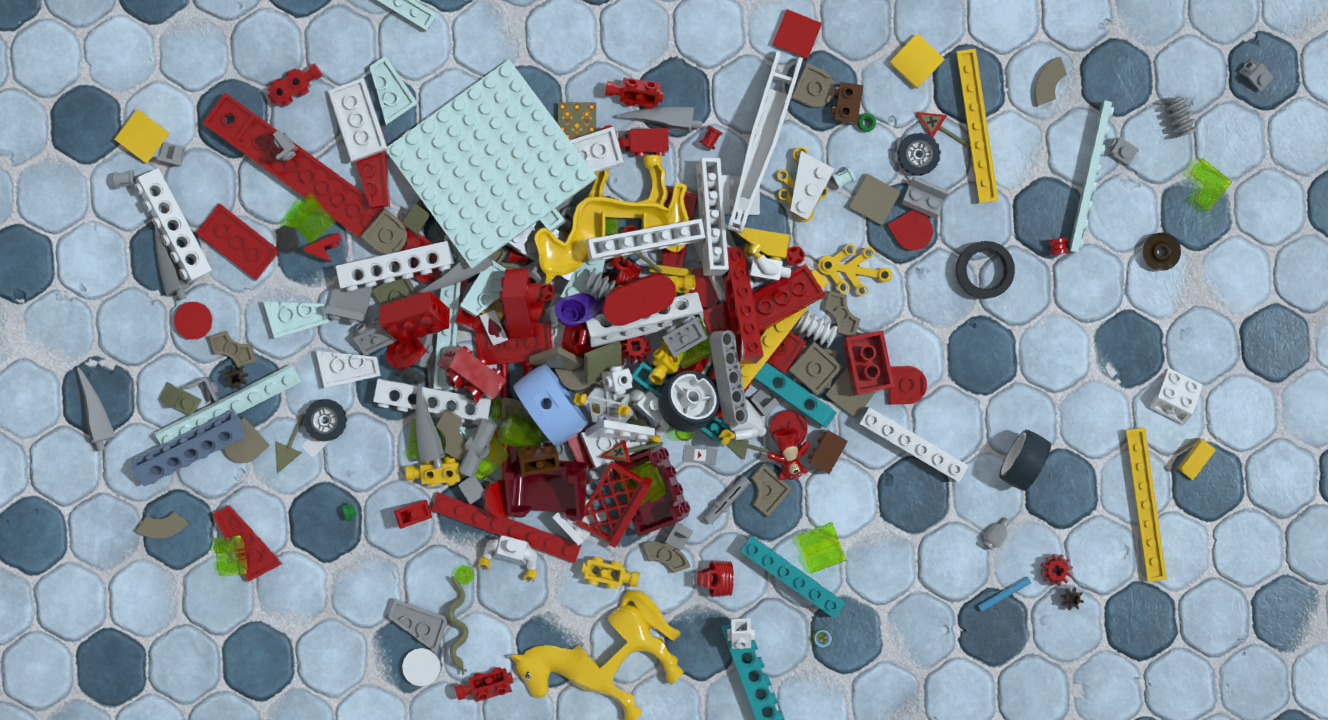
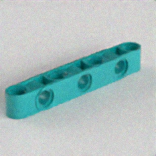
M766 362L754 377L755 380L824 428L828 427L837 414L831 407ZM775 377H779L783 381L780 388H775L772 384ZM807 399L812 400L814 403L812 410H807L804 407V402Z

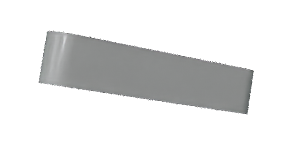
M729 330L715 331L710 335V347L722 418L728 425L744 424L748 419V411L735 336Z

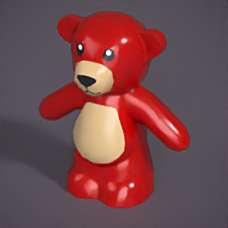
M794 428L775 432L774 439L781 454L773 452L767 454L769 459L783 463L782 472L779 474L780 480H795L808 472V469L802 466L798 459L809 449L810 443L804 442L798 449V431Z

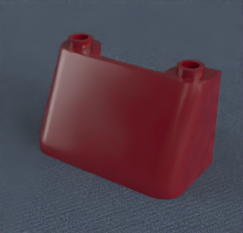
M517 460L514 461L504 472L508 515L523 518L531 510L565 512V517L570 521L581 520L585 511L587 464L580 461L559 460L560 470L522 476Z

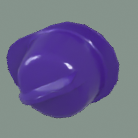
M578 293L561 299L555 305L557 321L566 327H576L583 322L589 321L599 311L598 301L594 296L587 293Z

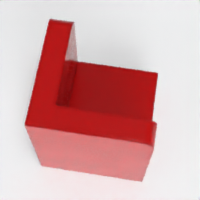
M460 308L455 323L464 329L481 333L483 323L480 315L483 313L474 317Z

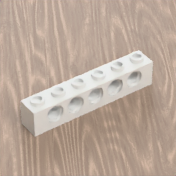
M701 158L696 164L699 219H702L706 237L701 242L704 276H722L729 270L721 160L720 158Z
M159 168L138 177L135 181V189L139 195H142L145 209L151 212L154 226L161 231L163 243L171 250V258L174 263L178 264L182 279L186 280L189 284L208 275L212 269ZM149 189H155L158 196H152ZM158 206L165 207L167 213H161ZM167 223L174 224L176 230H170L167 226ZM176 240L183 241L185 247H179L176 243ZM185 257L192 258L194 264H187L185 261Z
M702 219L588 239L585 245L589 262L702 242L706 237Z
M445 241L337 265L336 270L340 289H346L348 292L358 290V286L364 284L365 288L376 286V282L382 280L384 283L394 282L395 278L402 276V279L414 277L413 274L418 272L421 275L430 274L432 269L439 268V271L451 269L450 265L455 264L451 242ZM435 253L437 255V261L436 263L431 264L429 261V256ZM414 257L419 261L416 268H413L410 264ZM396 261L400 264L398 272L392 270V265ZM376 266H380L382 270L379 276H375L373 272ZM361 270L363 277L358 281L355 278V273Z
M695 292L675 297L672 304L665 310L627 325H614L603 314L596 315L591 320L586 321L585 324L591 347L668 330L673 326L677 328L682 326V321L690 316L693 319L699 317V322L704 321L703 308L698 293Z
M377 379L373 402H377L379 407L389 408V405L397 406L396 410L408 412V408L416 409V404L413 405L409 402V396L413 393L417 394L418 386ZM422 387L428 410L435 413L434 417L441 418L445 409H447V402L452 400L456 402L457 408L455 411L450 412L460 416L462 422L465 419H471L472 424L478 425L481 418L489 420L492 399L481 398L475 406V413L469 415L466 413L465 408L468 404L473 403L467 395ZM393 390H397L400 393V398L397 401H393L390 398V393ZM430 397H435L438 401V405L435 408H431L428 405Z
M867 407L858 422L860 425L957 482H960L969 467L967 464L870 407Z

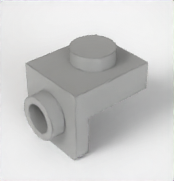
M1253 58L1246 62L1239 71L1260 92L1274 79L1263 63Z

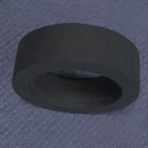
M981 241L968 246L960 254L956 263V277L959 285L967 294L980 299L994 298L1004 293L1012 284L1015 275V264L1009 251L1002 245L992 241ZM980 251H989L996 254L1003 264L1004 272L1001 281L990 289L976 287L971 283L967 275V264L970 258Z

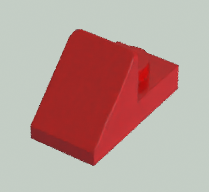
M338 232L303 249L307 253L332 262L326 248L333 249L340 246V241L343 238L341 233Z
M427 500L394 510L399 529L433 518Z

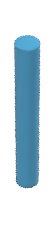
M1026 577L978 605L979 609L983 612L1031 584L1030 579Z

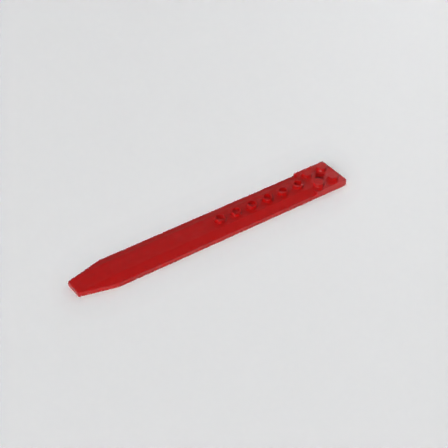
M226 92L203 122L205 126L360 238L385 209L384 207L370 208L366 194L296 143L294 144L298 150L295 151L296 155L289 161L277 160L276 156L284 151V149H279L273 141L275 139L273 134L278 130ZM233 114L235 122L227 125L226 115L231 116ZM406 227L407 240L400 251L427 246L433 243L419 233L416 235ZM435 253L429 256V261L431 264H434L437 261V255ZM414 257L410 264L413 268H416L419 261ZM436 268L432 269L430 274L421 275L418 272L414 273L413 276L420 282L430 285L442 277V271ZM467 279L461 281L460 293L469 281Z

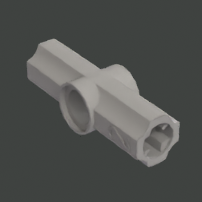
M481 418L474 435L465 444L466 453L458 469L460 473L469 477L475 476L482 459L486 458L490 452L491 446L489 443L497 427L496 423Z

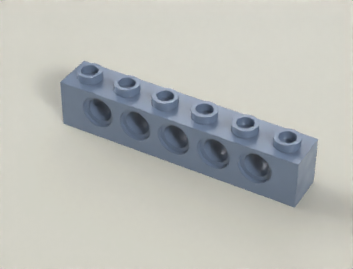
M233 409L132 459V471L144 487L154 484L159 479L170 476L175 471L188 467L193 462L204 459L209 454L246 437L245 425Z

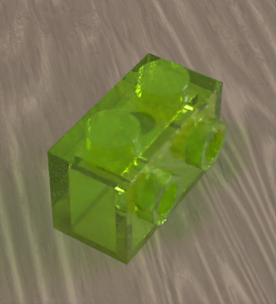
M511 413L507 415L497 429L499 440L504 445H511L515 448L540 444L544 439L543 432L538 426Z

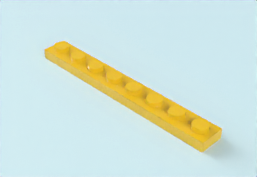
M976 48L957 51L956 56L978 203L998 201Z
M815 269L811 272L823 289L829 280ZM809 306L768 328L760 337L764 356L756 364L740 365L744 389Z
M1143 427L1125 430L1147 582L1166 580L1167 576L1146 429Z

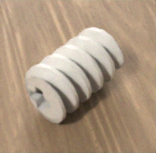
M807 310L801 316L795 329L800 326L801 334L807 330L806 337H810L813 334V341L820 338V345L827 342L826 348L828 349L837 334V326L835 325L830 329V322L823 325L824 318H820L817 321V314L810 317L811 311Z

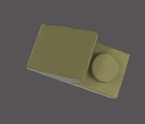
M420 198L417 204L413 205L402 223L418 235L432 217V213Z
M167 382L159 398L170 407L177 408L188 415L195 413L202 399Z

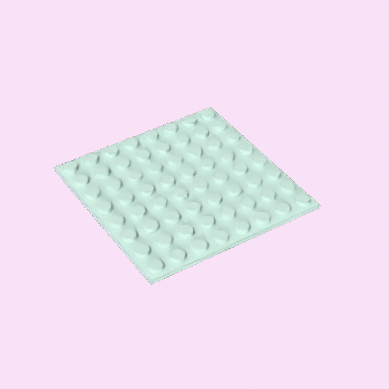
M507 60L387 147L388 150H386L471 269L597 179L595 173L510 60Z

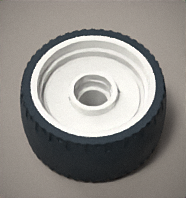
M684 371L672 377L662 388L658 399V408L662 418L669 426L675 430L689 433L700 430L714 418L719 408L720 398L716 386L709 378L696 371Z
M1027 429L1024 430L1008 451L1001 466L999 477L1017 489L1027 490L1037 479L1044 467L1051 450V443L1035 432Z

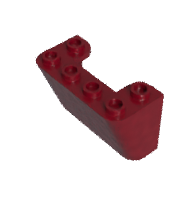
M657 446L631 456V462H616V464L644 479L648 477L653 480L649 491L637 510L638 516L632 519L638 537L677 523L689 516L690 505L684 499L683 488L677 481L676 470L669 461V452L666 448ZM612 468L615 479L620 478V473ZM634 479L626 480L628 488L636 487L639 483Z

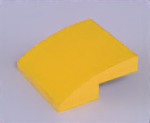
M917 33L889 64L917 89L945 59Z
M137 108L114 139L147 164L170 133Z

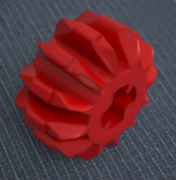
M642 335L641 338L634 337L621 340L623 342L620 343L621 349H624L621 351V355L626 354L624 361H628L631 358V364H634L636 359L639 363H642L643 358L647 359L649 357L646 352L651 351V348L647 346L650 344V340L644 341L646 335ZM636 344L638 348L633 351L632 347Z
M1052 554V560L1045 557V560L1048 562L1047 565L1044 563L1040 565L1046 568V570L1040 571L1041 575L1047 574L1043 580L1046 582L1050 579L1049 585L1051 586L1054 585L1055 581L1057 586H1061V580L1068 583L1065 576L1072 577V574L1067 572V570L1073 569L1071 565L1066 566L1070 560L1067 558L1063 561L1064 556L1062 554L1058 556V559L1056 554ZM1054 566L1061 568L1057 575L1052 572V569H1055Z

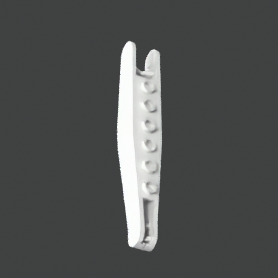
M777 50L749 138L735 203L727 228L742 233L749 211L777 144L803 60L802 57H799L797 60L793 78L776 73L775 69L781 56L780 50ZM772 79L790 84L788 94L769 89ZM740 197L750 199L746 211L738 208Z

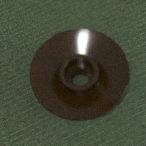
M1160 232L1151 235L1145 241L1142 254L1149 267L1158 271H1165L1173 268L1178 263L1181 256V247L1174 236ZM1159 248L1163 249L1164 251L1163 255L1161 256L1157 253V250Z

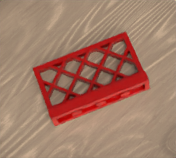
M611 461L585 506L584 516L592 515L595 523L587 524L582 521L583 516L576 524L609 541V545L616 548L649 491L653 480L648 477L644 479ZM613 468L619 471L621 477L611 479L610 470ZM634 479L639 483L636 487L628 488L626 480ZM622 481L625 490L615 491L613 483ZM610 484L612 493L603 495L601 486ZM627 493L628 502L620 504L617 495ZM614 496L616 505L607 507L604 498ZM601 499L604 508L594 510L592 502ZM618 508L620 516L611 519L609 510ZM605 512L608 520L598 522L596 514ZM601 525H610L611 532L609 535L601 531Z

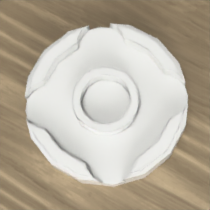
M416 648L404 658L402 669L405 678L411 684L427 686L433 683L439 676L441 665L438 656L432 650Z

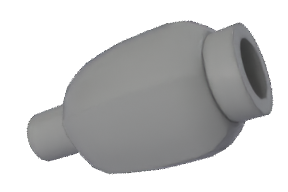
M1004 517L1001 523L993 524L984 535L985 541L983 545L989 550L998 548L1007 536V526L1011 521Z

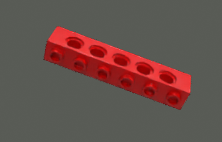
M727 247L729 270L722 275L731 328L736 340L740 365L756 364L764 355L744 247Z

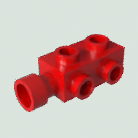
M316 63L309 66V69L305 72L294 68L286 73L287 77L280 80L278 78L271 82V87L267 89L269 92L267 96L271 103L286 107L294 102L292 98L299 95L302 97L309 93L308 88L312 86L310 82L314 79L318 80L323 76ZM296 78H298L300 81L299 85L297 86L293 84V81ZM278 89L283 90V94L281 96L277 94Z
M623 77L622 85L607 81L605 96H620V102H624L627 106L638 104L643 105L646 109H652L653 107L658 108V102L662 103L664 91H660L661 83Z
M496 667L490 673L474 674L472 678H469L470 684L456 685L455 691L459 701L473 695L475 702L512 692L511 684L514 681L511 672L508 673L506 668Z

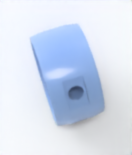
M543 364L535 368L513 386L524 407L555 446L568 441L588 425L578 405L573 403L574 399L548 365Z

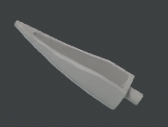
M658 107L616 115V118L646 122L674 131L692 132V128L702 129V121L693 120V107Z
M155 227L156 253L165 294L177 293L179 300L185 299L187 297L184 290L190 288L186 280L182 279L178 264L174 263L171 258V250L168 246H165L161 238V231Z
M488 257L471 269L466 260L462 258L442 277L419 292L424 293L454 285L481 273L494 264L490 257Z
M76 368L84 396L86 423L92 444L96 443L98 452L105 450L103 441L114 438L115 434L96 391L81 369Z
M420 383L417 389L415 415L420 462L433 460L435 469L442 468L441 458L445 457L441 438L432 421Z

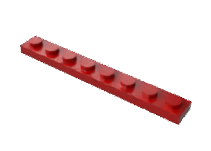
M440 492L437 493L431 511L491 533L526 541L532 548L573 563L576 562L582 546L581 544L578 546L576 542L508 517L494 518L481 507Z

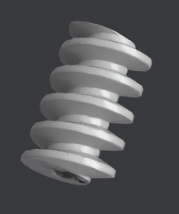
M1182 95L1164 101V104H1170L1166 111L1173 112L1168 117L1175 119L1171 126H1178L1173 131L1174 133H1180L1178 137L1193 133L1198 129V126H1192L1196 119H1189L1194 114L1193 112H1187L1191 105L1184 104L1188 97H1182Z
M594 268L585 282V291L587 292L592 288L591 295H595L598 292L599 300L604 296L606 299V295L611 290L617 288L615 287L616 281L613 280L611 283H608V276L601 279L602 272L595 275L596 269Z

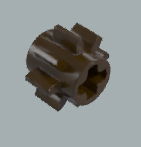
M233 365L232 371L229 369L225 371L229 376L224 381H229V388L236 386L237 389H240L241 383L246 385L247 380L244 377H247L249 373H244V366L236 368V365ZM236 373L239 374V378L234 380V375Z
M1073 587L1072 591L1065 588L1066 593L1064 595L1060 594V597L1064 600L1061 602V605L1068 604L1067 610L1069 611L1072 607L1079 609L1078 604L1084 603L1080 599L1083 592L1076 593V587ZM1070 594L1076 596L1073 603L1068 601Z

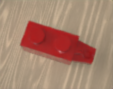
M668 128L630 129V134H625V139H618L620 147H626V152L634 153L635 157L646 156V153H653V155L665 156V153H669Z

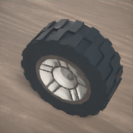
M914 133L907 136L899 145L897 151L898 162L911 175L922 176L928 174L936 168L940 161V146L930 135ZM916 151L923 152L921 158L916 157Z
M331 399L317 400L309 405L303 418L307 433L318 441H331L338 438L347 426L346 412L338 402ZM323 417H328L329 422L327 424L322 423Z

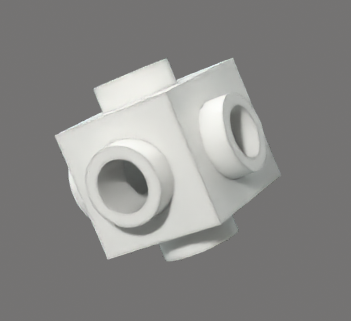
M621 365L610 367L608 371L601 372L605 391H614V394H621L626 392L625 389L632 388V375L629 368H621Z
M750 618L731 619V629H727L728 641L732 643V649L751 648V640H755V629H751Z

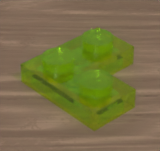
M1201 158L1190 171V174L1204 185L1193 198V201L1209 212L1233 181L1204 158Z

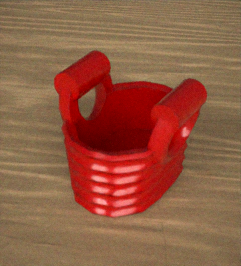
M622 256L615 257L611 261V266L618 269L617 274L605 273L603 279L608 276V283L611 280H616L615 287L620 284L625 285L638 280L642 267L629 261L627 258L623 260Z
M585 322L576 327L565 326L561 343L562 349L578 357H584L585 353L600 348L602 345L595 347L589 345Z
M711 560L709 568L697 571V585L709 588L712 598L731 596L734 585L732 562Z

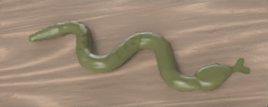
M452 576L451 579L456 590L459 592V597L448 607L447 618L453 626L461 630V636L451 645L450 656L453 665L460 668L462 675H464L467 669L463 668L464 662L456 655L457 648L466 642L469 631L465 623L455 618L454 612L463 604L465 591L457 579Z

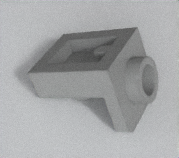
M1122 136L1118 139L1114 138L1109 146L1111 149L1109 154L1129 166L1139 149L1125 141V138Z

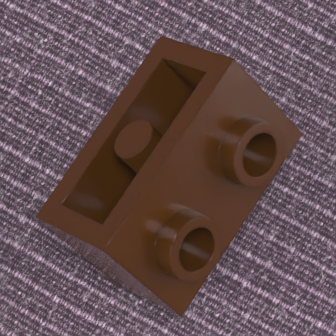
M840 82L839 86L835 87L834 97H837V103L832 105L831 111L834 121L854 125L858 123L864 85Z
M826 429L825 432L822 431L817 439V442H819L817 448H812L807 458L810 459L809 464L830 475L848 441Z
M552 442L516 448L518 467L522 476L560 470L558 451Z

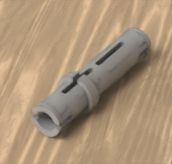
M742 475L719 501L716 500L714 502L715 505L703 517L713 525L723 512H727L726 509L751 482Z

